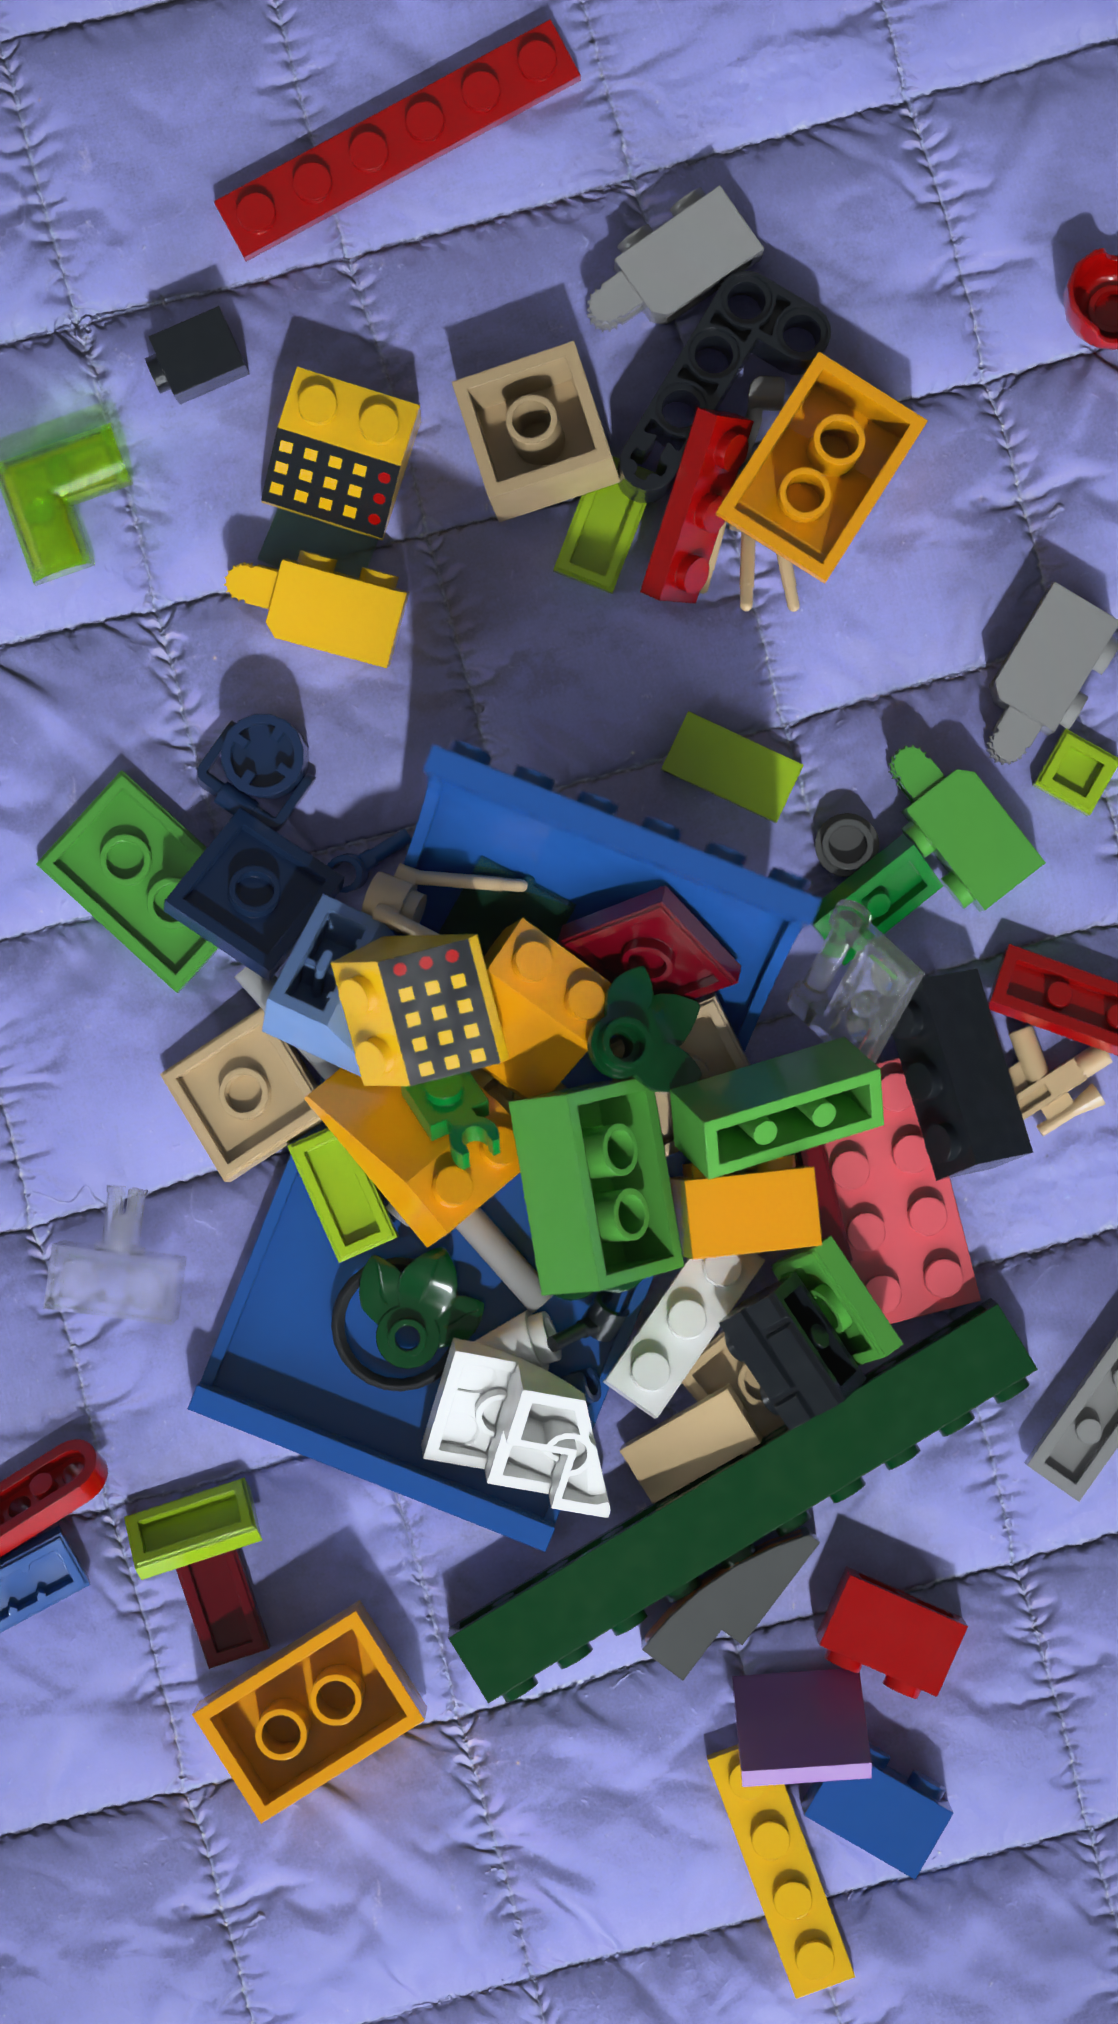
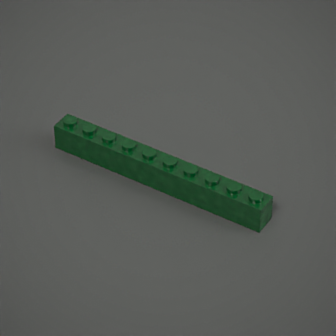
M989 1298L864 1374L867 1379L839 1405L820 1415H816L811 1420L792 1430H789L786 1424L780 1426L764 1436L761 1443L753 1447L754 1450L745 1456L741 1454L658 1502L647 1506L449 1627L448 1639L487 1703L489 1704L500 1696H503L506 1703L511 1702L533 1689L539 1683L535 1675L557 1662L560 1669H565L586 1657L593 1650L589 1642L611 1629L615 1636H619L639 1625L648 1617L644 1609L666 1596L668 1601L673 1603L692 1593L702 1584L699 1575L719 1563L726 1569L753 1555L757 1551L753 1543L773 1530L776 1531L779 1537L796 1530L811 1518L808 1511L809 1508L828 1497L831 1498L833 1503H838L855 1494L866 1485L862 1476L883 1463L888 1470L906 1463L921 1451L917 1443L939 1430L942 1437H946L962 1429L975 1419L971 1410L993 1397L996 1403L999 1404L1018 1395L1030 1385L1026 1377L1038 1369L999 1304L992 1298Z

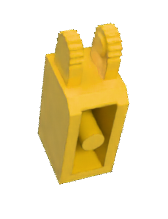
M300 550L297 561L288 558L282 559L280 569L260 564L254 566L253 562L248 564L243 562L240 565H233V569L228 570V575L224 577L226 579L224 586H227L228 589L226 592H230L231 598L236 597L238 601L244 599L247 604L269 609L266 624L275 638L383 668L390 666L410 593L409 591L396 588L399 576L366 567L361 568L359 578L335 572L336 559Z

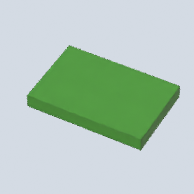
M121 770L36 865L176 993H179L219 950L218 947L164 912V900L207 847L127 773Z

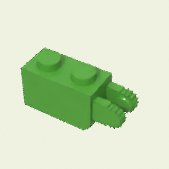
M912 745L911 747L904 746V748L898 749V752L896 751L893 757H890L891 763L888 764L890 766L888 773L892 774L891 779L897 780L896 785L911 803L901 811L909 822L901 830L916 846L924 859L932 852L948 872L940 880L963 909L973 903L979 912L985 911L1046 863L975 771L956 769L945 777L933 760L926 758V752H922L920 750L921 747L917 749Z

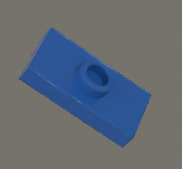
M59 1525L0 1557V1633L91 1585L86 1571Z

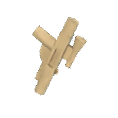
M1032 1025L1008 1033L1018 1062L1009 1067L1008 1071L1022 1117L1025 1120L1041 1110L1046 1120L1036 1127L1042 1136L1047 1135L1077 1115L1105 1105L1104 1099L1092 1083L1074 1101L1068 1092L1111 1064L1113 1061L1108 1052L1090 1046L1049 1071Z

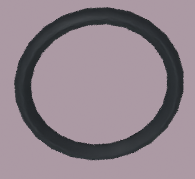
M403 1257L387 1258L400 1271H404L406 1266L415 1260ZM362 1267L348 1279L340 1290L332 1311L331 1329L333 1341L341 1360L355 1376L365 1383L383 1390L402 1392L419 1389L435 1382L443 1374L450 1347H448L442 1358L429 1370L406 1378H392L377 1374L361 1364L352 1353L346 1339L344 1327L345 1313L350 1299L360 1287V1279L364 1269Z

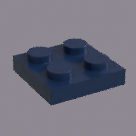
M239 808L164 900V912L269 982L292 953L322 894L335 899L343 888L345 877Z

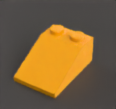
M818 352L715 515L825 584L928 420L821 352Z
M340 1068L304 1098L427 1248L452 1231L520 1173L511 1116L482 1087L480 1088L489 1102V1115L485 1118L491 1120L498 1128L500 1153L493 1156L485 1143L480 1141L469 1142L466 1146L470 1155V1167L464 1170L458 1167L452 1160L449 1134L431 1141L403 1098L401 1086H364L362 1077Z

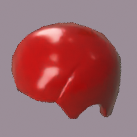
M1098 248L1074 265L1063 294L1066 321L1075 335L1086 343L1102 349L1116 350L1118 349V255L1108 254L1105 248Z

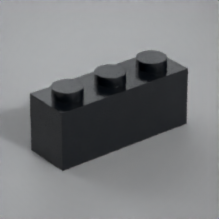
M978 969L921 978L882 996L881 999L887 1015L888 1025L893 1035L905 1075L906 1085L912 1098L936 1181L993 1169L1033 1153Z

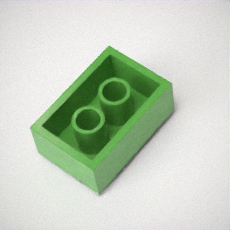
M631 1077L592 1082L508 1102L542 1296L602 1291L684 1267L655 1092L647 1089L638 1080Z

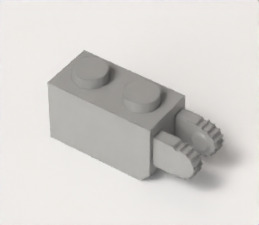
M720 185L708 194H705L701 187L693 190L670 208V212L674 217L655 231L651 229L649 224H646L618 244L617 247L622 254L614 259V271L616 274L601 284V289H595V292L590 294V300L587 301L589 305L587 307L589 312L587 318L591 320L590 325L593 324L596 330L599 328L602 332L604 330L611 332V329H617L618 324H625L642 311L650 322L669 325L719 290L730 275L739 271H746L762 259L764 247Z
M1056 582L1046 589L989 684L993 704L1004 710L992 729V736H988L989 741L986 743L988 745L986 752H989V758L995 760L994 763L1000 762L1001 765H1004V763L1010 765L1011 762L1014 763L1018 761L1017 759H1022V754L1027 753L1025 751L1026 748L1032 745L1039 731L1048 736L1055 732L1059 724L1070 729L1088 700V696L1079 690L1091 670L1093 669L1102 675L1118 650V639L1112 636L1118 627V619Z

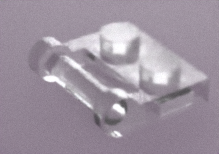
M840 900L829 918L831 929L805 979L798 980L794 984L788 995L787 1004L792 1012L824 1042L845 1037L872 1062L876 1063L925 972L871 923L872 917L867 908L853 900ZM852 947L856 954L830 1003H828L829 996L827 990L848 950Z

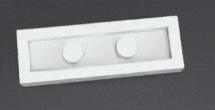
M756 1253L694 1260L688 1258L684 1263V1267L674 1277L603 1380V1383L654 1419L658 1418L720 1328L718 1322L730 1313L765 1260Z

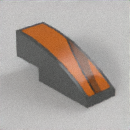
M804 1527L756 1546L757 1551L753 1555L726 1569L722 1566L703 1578L701 1580L702 1584L696 1590L676 1601L666 1610L641 1639L642 1650L683 1681L721 1630L743 1645L820 1542L817 1535L809 1528Z

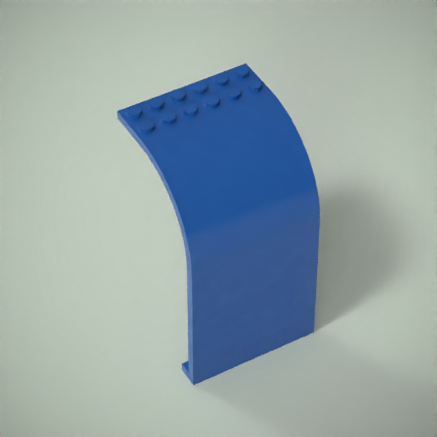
M452 739L448 750L433 744L423 768L424 773L428 777L427 790L404 865L422 871L523 879L528 883V887L524 892L418 885L417 891L427 895L425 911L419 924L440 935L477 934L483 957L500 932L521 918H524L562 946L558 942L562 925L666 885L741 965L738 983L717 990L715 993L745 1052L792 945L800 931L804 927L812 925L822 900L808 894L812 881L777 867L770 869L767 877L743 868L748 857L747 855L709 841L704 852L679 842L683 833L682 829L646 815L641 827L615 817L619 807L618 804L590 792L580 790L576 801L554 793L552 790L555 785V779L530 768L516 764L511 776L489 767L492 760L490 753L462 741ZM392 931L396 936H406L402 933ZM587 1051L561 1082L567 1088L613 1079L602 1074L593 1065ZM321 1077L319 1085L325 1081L323 1077ZM322 1122L296 1141L328 1127ZM681 1151L666 1157L669 1177L683 1176L682 1164L692 1163ZM290 1155L201 1381L197 1384L187 1409L546 1552L555 1530V1523L561 1511L551 1508L549 1494L487 1484L485 1469L423 1459L421 1443L441 1377L435 1382L419 1389L402 1392L383 1390L369 1385L355 1376L343 1363L334 1345L331 1329L332 1311L340 1290L351 1276L366 1265L372 1255L375 1254L385 1259L393 1257L416 1259L423 1253L440 1246L448 1250L457 1273V1291L459 1295L476 1298L484 1303L480 1324L476 1332L467 1341H476L528 1309L456 1228L427 1248L410 1227L404 1225L389 1212L399 1236L339 1263L294 1160ZM520 1172L483 1203L480 1208L537 1271ZM379 1190L385 1205L387 1206L389 1204V1201ZM654 1276L644 1278L637 1286L619 1294L613 1293L614 1296L607 1305V1308L614 1312H623L628 1309L630 1314L610 1342L598 1341L591 1336L582 1338L561 1349V1360L549 1363L548 1371L559 1378L569 1375L573 1371L589 1367L596 1371L601 1385V1397L598 1402L587 1404L592 1430L610 1388L603 1383V1380L626 1348ZM359 1288L350 1299L345 1313L344 1327L346 1339L352 1353L361 1364L371 1371L392 1378L416 1376L434 1366L447 1351L448 1347L438 1348L431 1360L417 1368L404 1369L390 1364L378 1350L376 1343L378 1325L363 1311L360 1304ZM594 1291L586 1298L576 1301L563 1300L553 1295L532 1315L542 1311L547 1312L556 1333L576 1324L582 1318L599 1291ZM403 1326L395 1334L397 1343L403 1348H413L420 1342V1334L412 1326Z

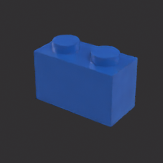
M869 1743L872 1778L812 1782L800 1803L803 1815L916 1880L954 1814L949 1801L943 1798L946 1788L917 1770H913L909 1778L887 1766L891 1757L880 1748Z

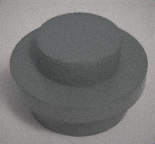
M842 813L829 818L820 827L815 838V852L819 862L828 872L840 877H850L876 856L879 851L878 835L872 824L865 818L852 813Z

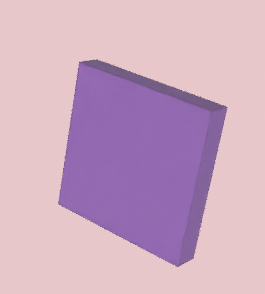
M843 1668L732 1676L742 1787L872 1778V1762L860 1672L854 1673Z

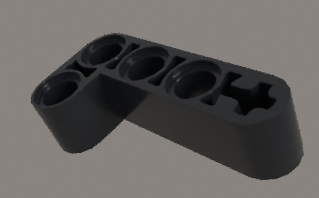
M739 271L730 275L719 288L623 448L617 467L620 479L618 485L622 493L630 500L638 503H653L663 498L672 487L692 425L678 428L669 424L662 413V409L667 404L672 402L688 404L693 409L695 415L697 408L718 410L751 354H754L782 372L791 375L805 374L817 353H825L830 341L831 326L826 315L816 306L762 274L753 271ZM736 295L750 296L757 301L761 313L752 319L736 317L728 306V300ZM792 327L806 329L815 340V348L807 352L792 350L786 345L783 339V332ZM705 348H714L726 356L729 367L720 373L706 372L698 366L695 355L698 351ZM657 440L665 448L661 453L656 474L651 473L646 480L639 479L635 475L637 466L646 462Z

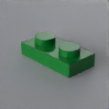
M902 834L822 898L812 926L833 955L845 966L940 890L943 884L916 846Z

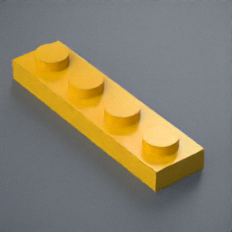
M738 1744L707 1755V1761L795 1998L798 1999L855 1978L852 1964L785 1784L742 1787Z

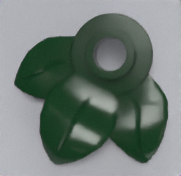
M643 966L622 973L614 979L607 989L604 1017L593 1025L588 1036V1054L593 1065L602 1074L611 1078L624 1079L633 1076L653 1092L666 1093L670 1092V1089L696 1082L702 1076L701 1070L693 1058L681 1049L680 1046L693 1028L700 1005L697 1001L676 994L654 995L649 974ZM612 1036L619 1037L624 1043L625 1052L622 1058L616 1057L611 1051L609 1042Z
M436 1247L423 1253L406 1266L403 1273L387 1259L375 1254L369 1258L364 1266L359 1288L360 1304L363 1311L378 1325L376 1343L379 1352L386 1361L396 1367L412 1369L426 1364L432 1359L438 1348L451 1347L453 1338L468 1340L476 1332L480 1324L484 1303L476 1298L456 1295V1268L445 1247ZM403 1326L416 1328L420 1334V1342L413 1348L401 1347L395 1337L397 1330Z

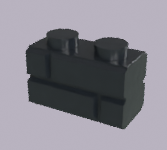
M796 1272L748 1297L718 1322L725 1332V1343L729 1352L737 1360L745 1362L760 1385V1395L763 1403L770 1412L780 1415L789 1430L839 1405L867 1379Z

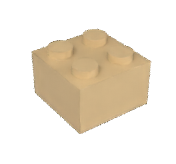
M574 341L452 382L482 480L499 523L620 483L619 475Z

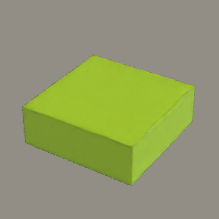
M1064 729L1035 779L1033 786L1082 814L1090 816L1118 767V757L1068 729Z

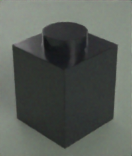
M219 306L148 336L155 354L146 357L145 361L160 394L171 389L180 405L249 375L242 355Z

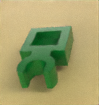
M470 1071L413 1086H401L403 1098L430 1140L434 1141L449 1134L451 1157L458 1167L463 1170L470 1167V1155L466 1146L469 1142L480 1141L485 1143L493 1156L500 1153L498 1128L491 1120L485 1118L489 1115L488 1099Z

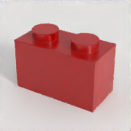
M846 1566L816 1633V1638L819 1646L827 1649L824 1658L831 1663L854 1673H859L862 1665H865L886 1675L882 1682L885 1686L905 1696L918 1699L921 1690L933 1696H938L968 1625L963 1617Z

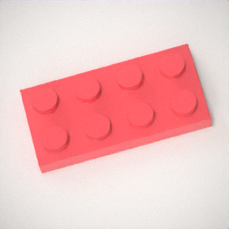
M899 1057L875 1063L881 1069L884 1125L824 1144L853 1261H850L851 1266L890 1324L981 1301L950 1178L936 1181Z

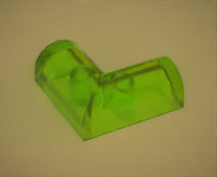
M111 422L0 461V491L33 585L35 586L95 566L74 505L134 484Z

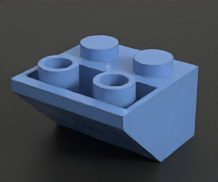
M322 894L267 998L262 1032L361 1077L344 1010L339 999L331 962L382 936L396 935L384 923L373 920L371 915Z

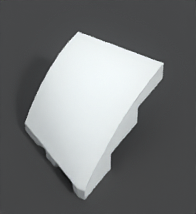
M453 1338L421 1443L423 1459L485 1469L487 1484L549 1494L552 1509L608 1518L611 1509L584 1393L549 1371L520 1357L476 1342Z

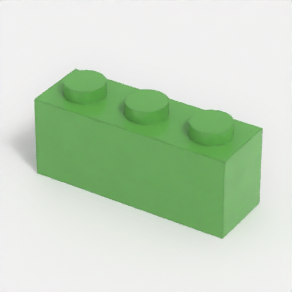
M845 1037L670 1089L675 1146L708 1180L884 1125L881 1069Z

